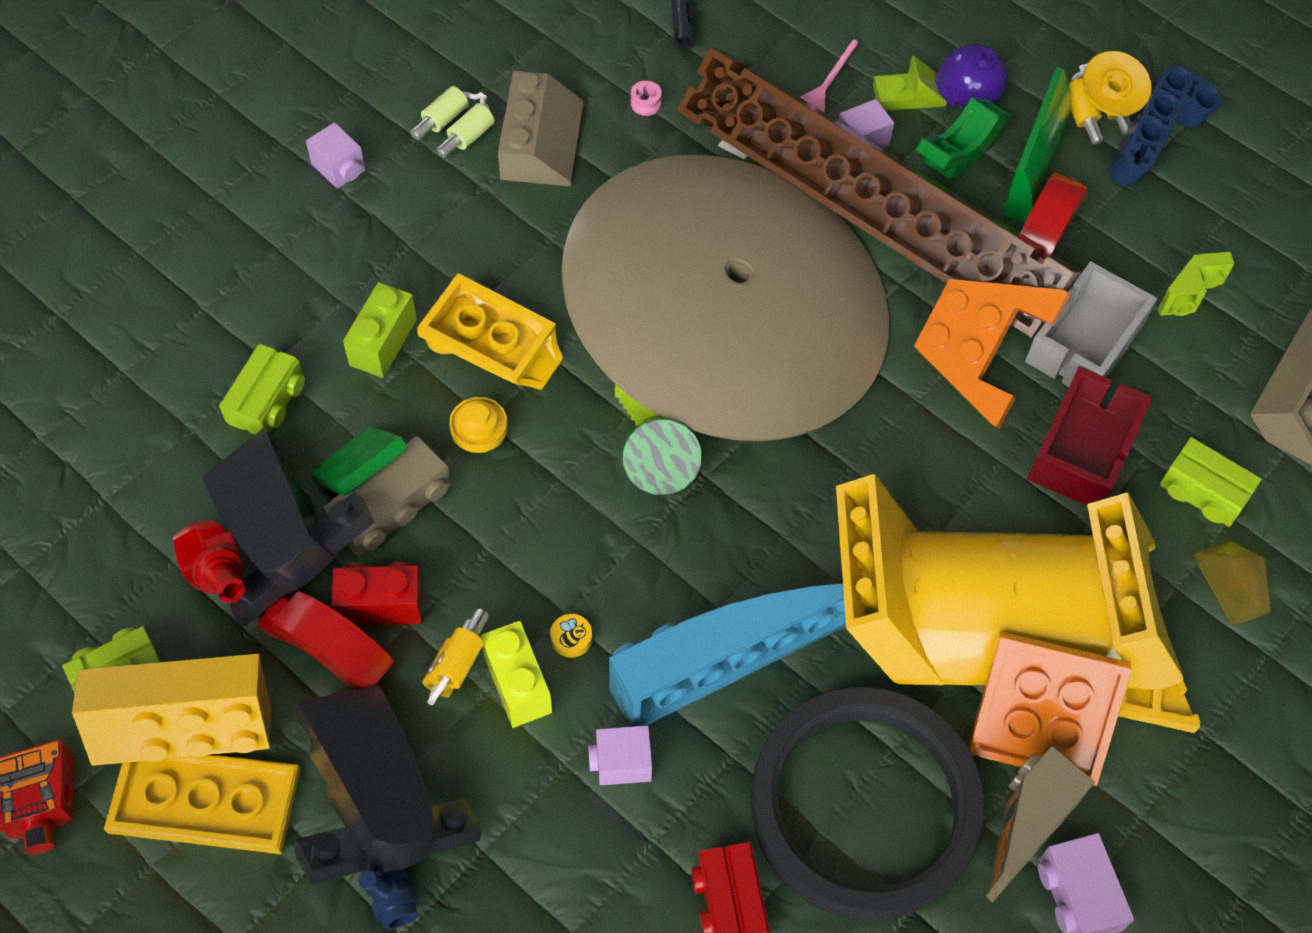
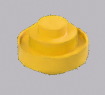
M473 397L462 401L454 408L450 415L449 424L454 442L461 449L471 453H484L495 449L503 442L507 434L508 425L503 407L496 401L486 397Z

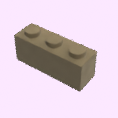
M418 436L406 443L408 448L405 452L352 491H355L365 501L375 523L347 544V547L358 558L365 552L378 548L388 534L397 527L410 523L420 509L430 501L435 502L442 498L451 486L448 466ZM339 494L322 507L324 515L329 512L336 502L344 500L347 496Z

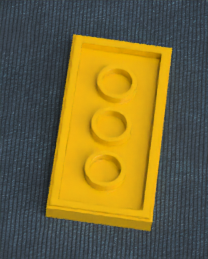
M219 755L169 758L156 762L137 761L122 763L104 830L108 834L282 854L301 769L296 764Z

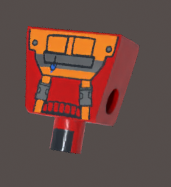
M61 739L0 757V830L10 839L23 837L27 854L35 855L50 851L54 847L51 828L69 823L74 817V754Z

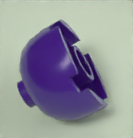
M966 44L954 49L945 58L939 67L935 83L941 96L953 107L956 103L966 107L973 97H982L996 104L1007 86V69L1000 56L989 47L980 44Z

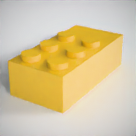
M259 654L78 670L72 714L92 766L137 761L156 762L169 758L205 757L211 754L249 753L254 750L270 749L271 704Z

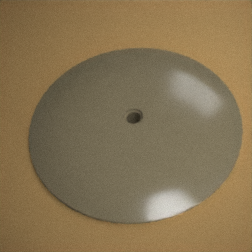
M679 155L643 162L624 170L601 185L585 201L575 216L568 232L562 257V288L569 316L582 344L601 370L628 396L655 414L682 422L693 431L731 440L771 441L796 437L818 430L848 412L865 395L882 366L888 344L889 311L882 281L872 258L856 234L836 212L766 168L740 160L709 155Z

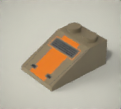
M1053 746L1050 747L1042 758L1038 754L1033 753L1009 785L1014 793L1005 807L986 897L992 903L1070 815L1095 783Z

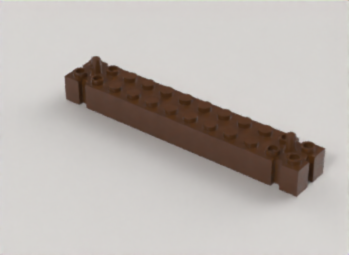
M710 47L697 71L698 74L703 76L699 87L689 86L677 111L699 125L712 127L711 133L945 283L949 279L1061 289L1068 292L1082 272L1057 256H1047L1045 260L1039 256L1044 248L761 72L747 69L749 65L732 54ZM1021 311L1017 312L1011 323L1012 326L1031 338L1035 337L1045 324V322Z

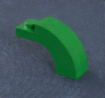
M973 97L949 129L939 136L922 138L915 151L924 156L922 161L928 166L937 170L948 179H954L967 171L987 151L1012 115L988 99Z

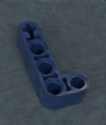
M1179 65L1168 66L1151 84V95L1148 102L1141 110L1135 113L1109 167V174L1112 180L1123 187L1134 185L1154 165L1174 121L1177 120L1183 125L1192 128L1200 126L1221 105L1222 97L1219 90Z

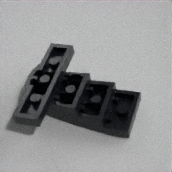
M264 427L202 476L210 497L224 523L240 547L258 568L247 578L241 579L244 583L242 585L245 586V592L241 599L229 603L233 617L244 627L285 594L292 593L313 580L328 565L337 552L375 523L365 501L355 491L344 500L336 502L328 513L317 520L311 498L300 488L293 466L282 457L274 436Z
M379 685L297 701L295 715L311 741L310 757L328 784L326 799L346 826L296 839L294 853L310 885L365 870H371L372 872L401 870L419 863L431 853L481 840L483 827L465 799L430 806L425 785L412 749Z

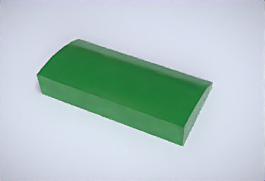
M1056 67L1017 167L1002 213L1003 216L1024 223L1041 194L1069 119L1071 92L1063 68Z

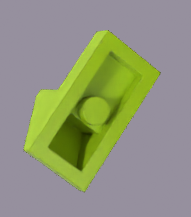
M916 56L911 58L908 74L874 76L873 89L875 98L885 111L944 107L947 104L935 83L938 73Z

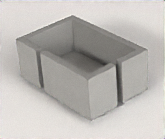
M1091 261L1075 281L1072 289L1070 288L1068 291L1071 296L1055 326L1047 323L1042 326L1034 337L1025 360L1029 365L1054 379L1058 374L1063 376L1064 378L1061 383L1067 387L1070 386L1078 367L1107 378L1144 326L1157 300L1155 296Z

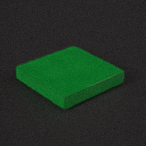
M370 426L308 473L315 484L340 495L347 496L405 452L408 447L401 436Z

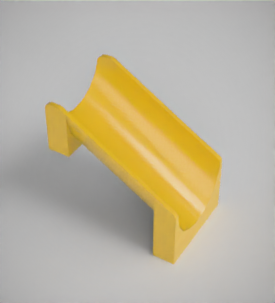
M875 474L836 486L846 629L893 682L913 685H985L1000 631L1130 662L1132 671L1127 688L1154 690L1175 686L1183 681L1182 669L1162 618L1150 570L1149 552L1156 548L1155 539L1128 492L1087 504L1093 535L918 531Z

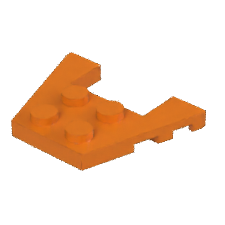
M949 279L914 347L994 427L1000 429L1016 398L981 381L1018 311L1055 326L1071 295L1069 292L1061 289Z

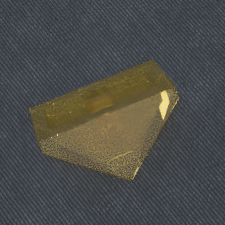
M1233 542L1195 553L1193 557L1232 626L1269 614L1271 607L1265 558Z

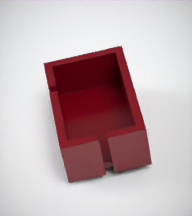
M1078 367L1026 480L1085 506L1107 499L1115 486L1125 459L1153 398L1119 384L1106 410L1099 406L1112 380Z

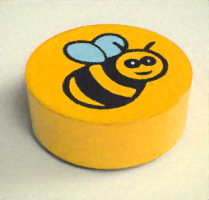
M563 615L551 627V644L554 650L561 656L567 658L579 657L586 653L591 646L592 628L589 622L580 615Z

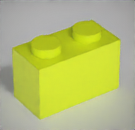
M521 621L480 635V638L484 641L482 649L485 660L512 728L551 714V695Z

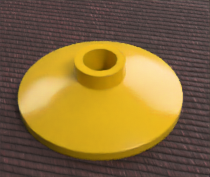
M1118 51L1100 53L1091 59L1084 70L1083 87L1087 97L1093 105L1107 114L1113 116L1135 114L1145 106L1150 98L1151 80L1148 72L1137 59L1126 53Z

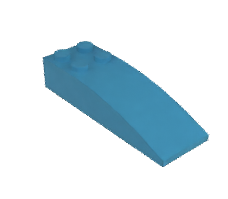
M843 584L799 588L736 602L685 620L675 626L672 623L663 625L655 630L650 638L638 644L629 642L615 650L613 656L609 657V688L629 726H647L845 627Z

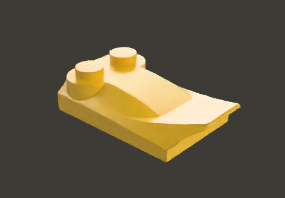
M459 273L417 327L418 336L425 339L429 348L439 354L452 353L516 385L543 390L563 359L556 338V323Z

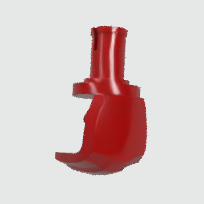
M210 520L190 524L173 536V546L179 569L192 587L203 593L219 594V598L225 603H233L241 599L245 592V586L242 585L244 583L241 580L243 564L230 531L226 532L218 522Z

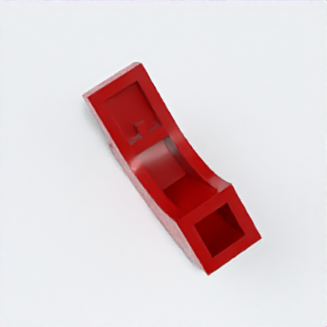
M1055 172L1045 185L1020 233L1044 248L1039 256L1044 260L1047 256H1054L1067 227L1084 203L1089 192L1088 186L1083 185L1077 179L1062 176Z
M299 591L294 596L285 594L267 609L264 616L256 624L266 635L294 645L308 653L329 669L343 684L355 689L375 686L394 662L380 645L347 618L322 602Z

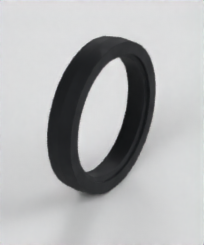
M870 687L837 689L811 698L799 705L777 725L759 754L751 782L750 799L754 830L761 850L774 872L784 884L808 903L823 911L849 919L864 921L894 919L914 913L940 898L953 887L970 864L976 851L983 825L984 795L982 783L975 761L964 741L947 721L929 707L908 696L885 689ZM841 722H876L891 726L908 734L931 753L940 765L949 783L953 798L954 822L951 837L944 853L929 869L917 877L900 884L886 887H863L832 878L813 866L798 851L791 841L780 815L778 782L781 771L789 756L801 742L813 733Z

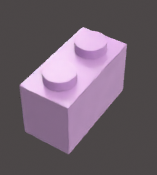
M1099 833L1050 846L1039 858V876L1045 889H1051L1057 907H1055V917L1063 933H1117L1123 931L1134 921Z

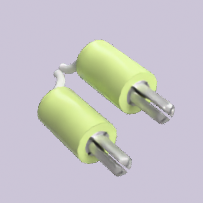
M451 86L421 112L423 120L410 131L412 137L419 140L430 130L439 132L468 107L469 103L466 97L473 100L480 99V103L473 106L447 129L449 138L436 148L438 155L442 158H445L456 147L465 150L494 124V117L490 112L489 106L485 103L487 96L483 95L482 92L478 94L462 92L457 87Z

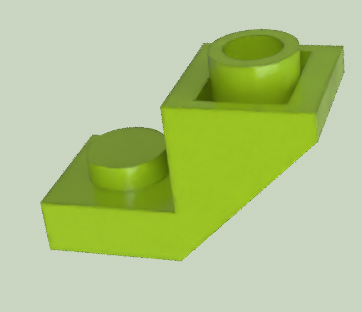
M1231 252L1194 255L1168 288L1158 308L1159 315L1175 314L1177 316H1184L1196 312L1207 292L1206 288H1214L1224 284L1234 265Z

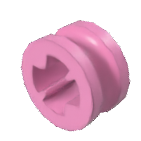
M652 81L636 83L631 89L632 110L642 116H650L657 113L661 108L662 90L660 86Z

